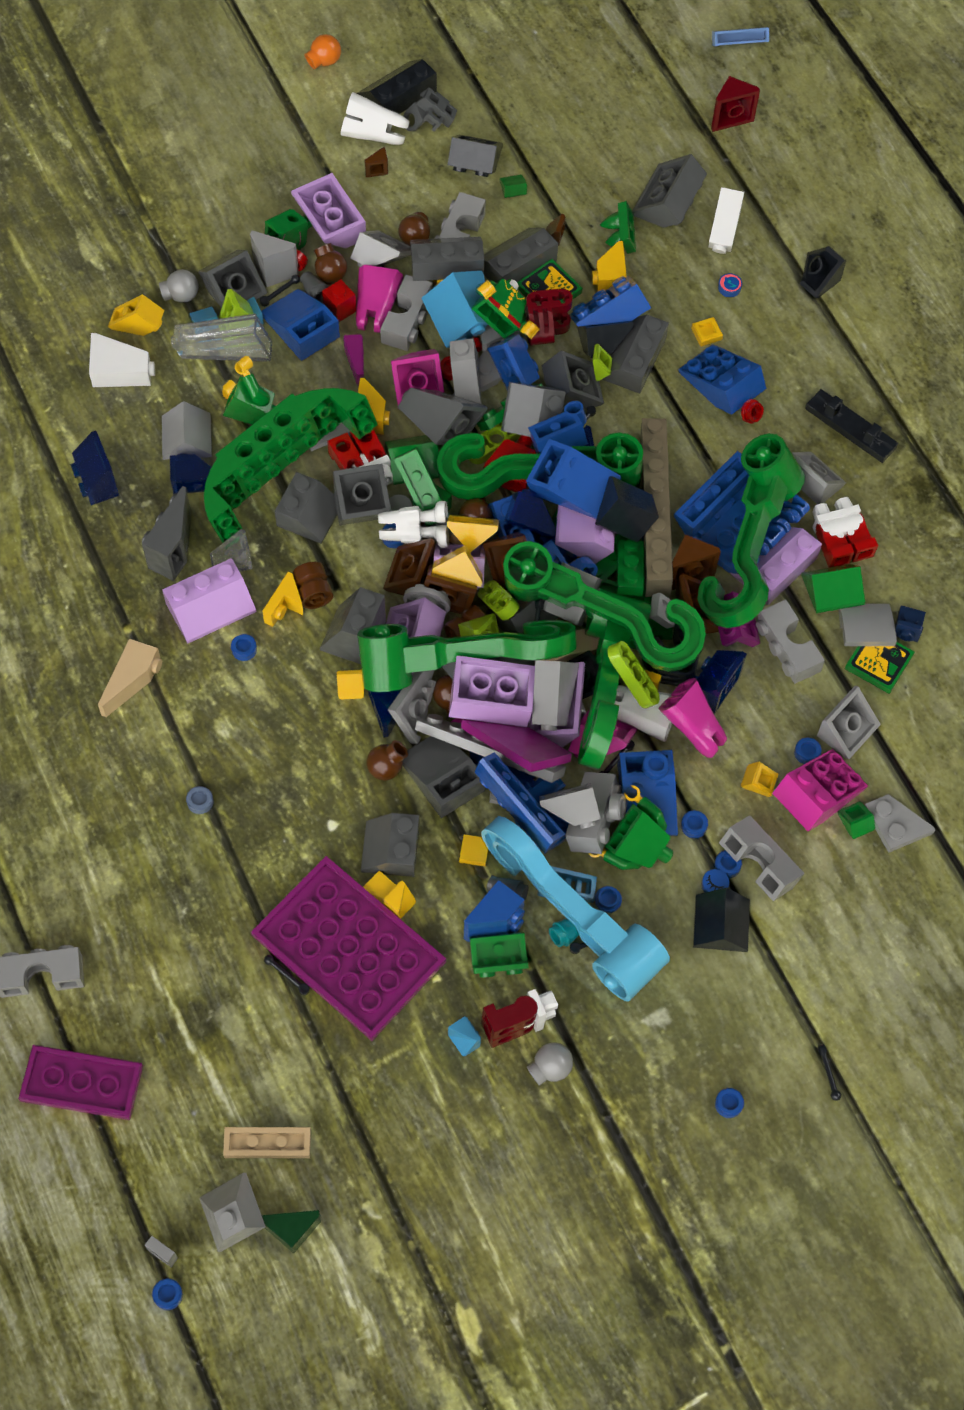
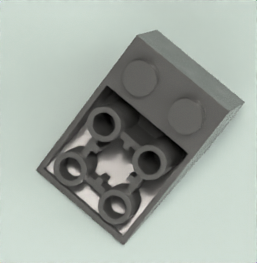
M182 486L178 493L173 494L167 509L158 515L154 527L151 531H147L142 539V547L148 569L172 581L181 572L188 558L192 513L187 490L184 486Z
M430 736L407 750L408 756L403 760V767L440 818H443L485 791V787L475 774L476 765L458 746Z

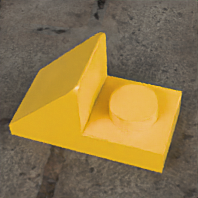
M287 572L262 611L264 623L274 627L277 620H282L287 608L303 615L302 601L293 574Z

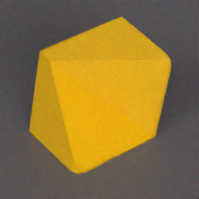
M400 881L384 897V906L400 919L416 903L414 896L403 881Z

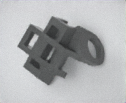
M427 88L420 94L423 98L414 102L404 113L406 119L409 118L411 113L415 117L414 125L412 127L409 125L406 130L416 131L427 121L433 126L432 130L435 132L441 124L449 128L454 121L457 109L450 105V101L440 93H435L432 89Z

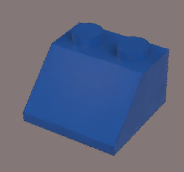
M520 334L511 335L487 348L507 391L509 382L531 385L540 378L538 365L534 359H531L527 351L528 344Z
M498 880L464 920V940L470 942L469 937L516 933L524 923L525 900Z

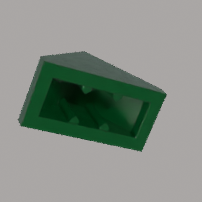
M319 1210L262 1215L265 1229L293 1254L321 1222Z

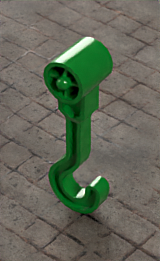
M618 432L602 438L597 446H571L620 475L621 481L637 488L640 487L644 452L642 445L635 437ZM478 433L462 434L447 441L440 449L437 458V472L441 485L453 496L467 500L484 498L509 480L527 479L540 454L501 456L492 461L479 473L466 474L458 466L465 460L481 458L485 454V439Z
M768 433L752 439L745 446L741 455V463L749 475L741 499L746 507V512L732 557L735 570L744 582L741 593L731 600H723L725 590L714 576L704 578L699 586L697 600L700 608L716 626L724 628L741 626L753 620L762 611L768 600L769 587L757 566L760 551L770 521L780 515L784 501L793 498L801 490L805 482V474L783 438L777 434Z
M531 541L520 542L511 547L505 555L503 563L505 584L511 595L518 600L526 602L536 601L541 598L563 609H568L572 606L580 607L624 627L630 633L642 659L655 669L667 672L682 670L694 663L702 652L706 636L704 621L696 609L682 600L673 599L669 601L665 614L668 620L680 626L684 639L680 645L674 648H665L655 640L650 624L643 613L623 601L584 584L580 573L553 562L548 550L539 543Z
M601 588L598 589L600 592L633 606L643 613L646 620L649 621L651 603ZM586 611L588 618L585 626V635L598 638L595 656L598 670L592 703L580 742L578 764L598 770L608 752L619 711V705L615 704L620 675L608 657V647L617 642L624 641L631 649H637L630 633L624 627Z
M560 620L526 622L523 624V634L502 632L454 638H442L436 635L408 637L406 626L400 624L374 625L360 630L357 634L363 687L372 692H390L406 688L413 683L412 672L437 670L448 663L456 662V656L480 659L507 657L523 660H545L570 654L577 647L575 626L572 623Z

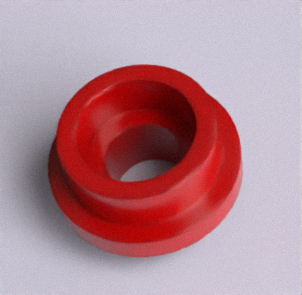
M755 399L747 400L741 409L743 421L750 424L761 420L764 413L762 404Z

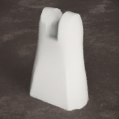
M352 92L346 110L347 115L343 121L341 136L372 140L391 145L403 144L405 136L392 132L391 128L394 125L407 129L409 120Z
M618 685L615 704L619 705L617 720L665 742L672 723L658 708L666 699L672 697L671 694L658 692L660 697L659 703L644 709L639 705L628 687Z

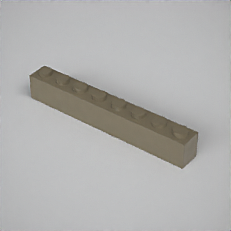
M642 418L640 444L644 452L641 474L642 490L653 495L659 515L656 522L643 536L645 597H652L653 594L657 593L671 597L673 572L666 419Z

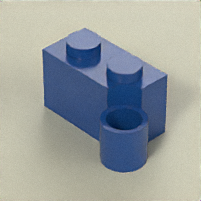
M571 401L565 405L563 413L528 427L537 454H541L549 439L570 447L588 444L583 428L587 418L581 402Z

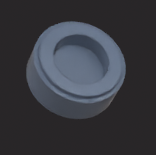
M197 786L187 793L186 803L191 812L204 814L212 808L213 796L208 788Z

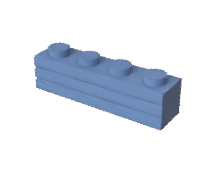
M768 27L712 31V46L769 42Z

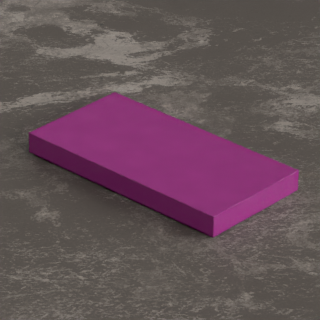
M462 719L461 728L529 772L566 764L571 761L572 753L528 726L521 727Z
M32 1045L18 1099L20 1102L130 1120L143 1064Z

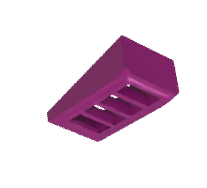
M361 334L344 335V350L355 382L359 388L360 378H364L363 336Z

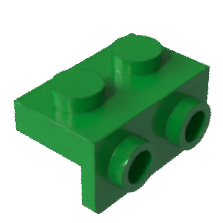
M524 932L469 937L472 970L474 974H479V977H493L496 975L495 972L506 971L508 975L521 974L523 969L529 968Z

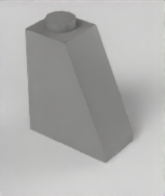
M535 660L532 724L541 725V730L557 731V726H566L579 663Z

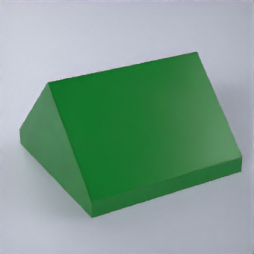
M427 435L385 441L386 452L391 461L393 485L405 483L394 458L415 448H418L432 479L439 478L437 472L438 445Z
M846 564L802 572V579L816 613L865 605L861 566Z

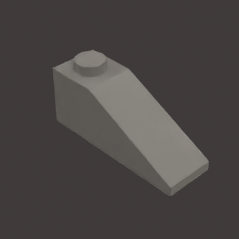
M474 339L451 341L450 358L455 396L482 404L479 359Z

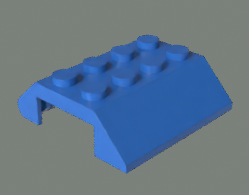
M739 451L719 468L674 513V517L684 534L719 547L721 553L718 565L728 573L738 574L732 562V557L746 512V507L741 499L749 477L741 463L742 454ZM795 495L792 503L788 500L784 501L780 515L773 518L769 523L760 555H766L791 530V524L789 523H798L801 517L810 510V506L805 500Z
M495 752L479 761L475 774L479 777L481 784L493 793L499 805L511 814L516 825L529 835L544 854L567 840L565 835L569 823L541 807L539 796L562 791L566 785L561 779L552 783L541 778L534 781L535 776L505 765Z

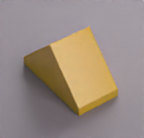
M449 515L447 520V527L463 545L467 546L470 553L497 532L499 520Z
M466 545L435 560L433 563L432 573L478 587L482 586L483 575Z

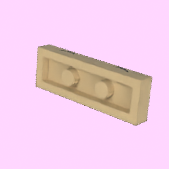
M225 1127L224 1158H310V1127Z

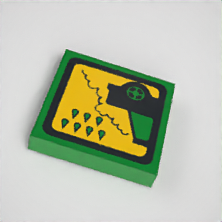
M553 259L517 282L519 285L518 290L525 297L534 291L566 289L572 293L574 299L583 290Z
M896 642L895 646H858L846 664L845 670L890 694L915 651Z

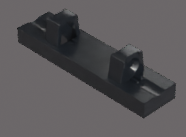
M820 389L806 404L805 409L881 463L898 446L897 441L882 432L881 426L876 423L872 425L845 406L843 400L836 395L832 397Z

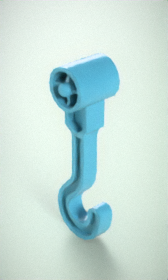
M498 816L481 832L482 839L491 854L511 875L516 876L522 870L536 889L576 926L582 941L599 956L592 963L595 974L614 995L624 1001H630L670 961V956L665 947L646 928L634 923L624 931L606 912L592 908L552 869L534 841L514 822L505 817Z

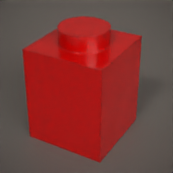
M341 279L322 291L323 304L339 322L356 312L355 293Z

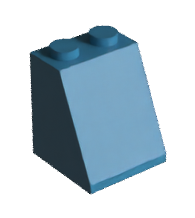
M482 270L452 272L421 298L446 348L450 347L451 341L471 339L473 336H478L486 330L485 327L488 324L471 309L481 297V295L477 294L476 287L478 284L485 282Z

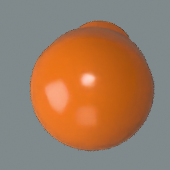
M319 35L312 42L311 50L305 53V58L313 69L318 68L320 65H333L339 60L341 55L340 43L332 35Z

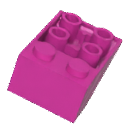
M831 749L789 772L772 794L807 831H810L824 823L863 792L868 785L834 749Z

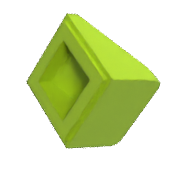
M599 344L595 345L593 354L596 381H600L610 375L613 359Z

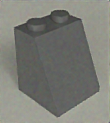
M410 388L407 390L398 405V408L436 445H444L457 435L471 433L488 409L487 406L437 390Z
M362 587L356 590L339 605L320 646V651L361 664L357 634L364 628L386 624L385 595Z

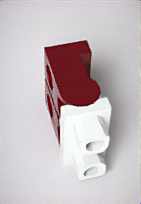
M536 989L529 991L527 996L517 998L514 1004L496 1010L494 1003L483 1007L481 1025L491 1048L526 1035L533 1028L535 1032L542 1030L545 1021L556 1016L555 1009L558 1008V1003L552 990L538 995Z

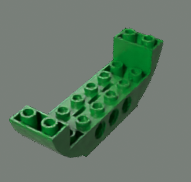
M340 388L311 390L296 396L292 393L215 454L217 459L210 469L205 484L204 505L208 520L224 547L236 541L244 533L232 510L239 507L253 493L259 491L264 484L276 477L289 464L295 462L309 448L315 446L329 432L334 431L339 424L342 423L358 439L370 433L378 425L365 395Z

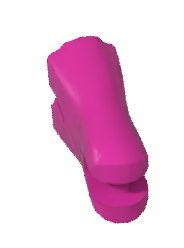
M371 265L359 267L356 326L358 330L365 331L368 317H375L374 332L380 333L382 324L388 311L392 310L397 298V292L404 279L403 274L399 270Z
M691 678L679 684L672 692V697L666 699L658 709L690 740L699 753L707 758H712L718 752V746L725 744L727 736L716 719L697 679Z

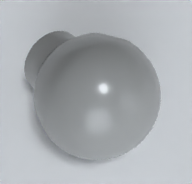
M179 269L171 273L166 281L159 282V287L164 301L173 299L177 302H189L197 295L199 284L193 273L188 270Z
M555 1042L547 1043L537 1051L535 1061L528 1065L527 1069L538 1085L545 1081L557 1082L565 1079L570 1074L573 1067V1057L564 1045Z

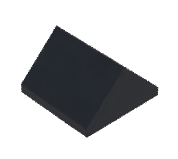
M610 476L595 525L634 542H639L659 518L653 495Z
M728 888L697 894L695 896L693 948L748 952L750 899Z

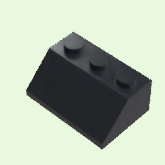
M423 59L409 61L357 92V94L401 114L414 102L423 98L420 94L427 88L437 92V73Z

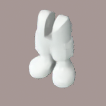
M438 501L435 508L421 511L419 506H412L379 513L378 523L396 524V528L379 530V539L401 541V543L410 544L421 541L423 538H432L437 541L440 548H448L449 528L447 525L421 527L420 525L421 522L429 521L447 523L449 518L447 502Z

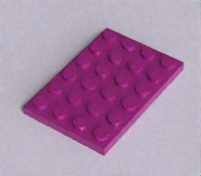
M327 856L251 931V935L371 1041L378 1036L446 963V958Z

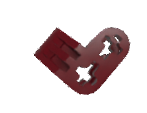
M551 289L534 291L527 296L526 321H532L540 329L532 339L526 335L527 343L530 346L554 343V335L565 334L569 331L571 317L567 312L572 308L573 301L572 293L569 290ZM539 301L541 305L537 306L535 302ZM557 320H561L563 324L560 325Z

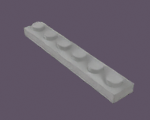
M428 714V716L418 719L416 722L415 730L484 757L495 752L505 765L552 783L564 777L566 766L563 765L529 772L463 730L461 723L448 722L443 720V717L438 714Z

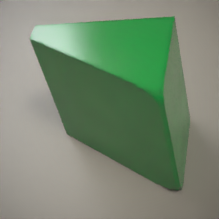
M522 174L500 178L504 198L527 194V182Z
M861 801L837 811L838 816L853 839L875 830L874 815Z

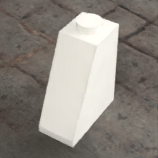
M721 187L708 247L713 248L712 251L720 254H725L726 251L731 252L743 204L744 192Z
M91 333L89 375L93 387L151 386V376H155L154 361L150 362L147 351L97 333Z

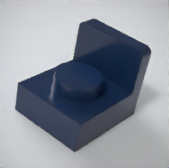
M901 605L895 624L896 637L904 641L918 642L923 631L922 625L926 612Z

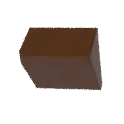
M385 147L364 160L366 177L388 174V158Z
M565 214L558 216L546 228V231L558 242V246L565 230Z

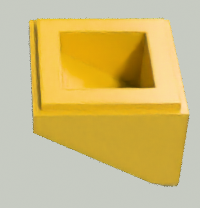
M337 671L338 698L341 700L364 698L362 671Z
M760 761L749 764L746 768L741 787L771 797L779 774Z

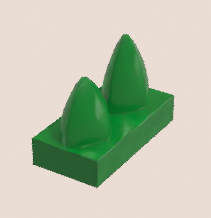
M627 201L618 203V211L604 219L600 226L607 229H619L605 243L613 247L618 241H623L624 249L629 254L636 252L634 214Z

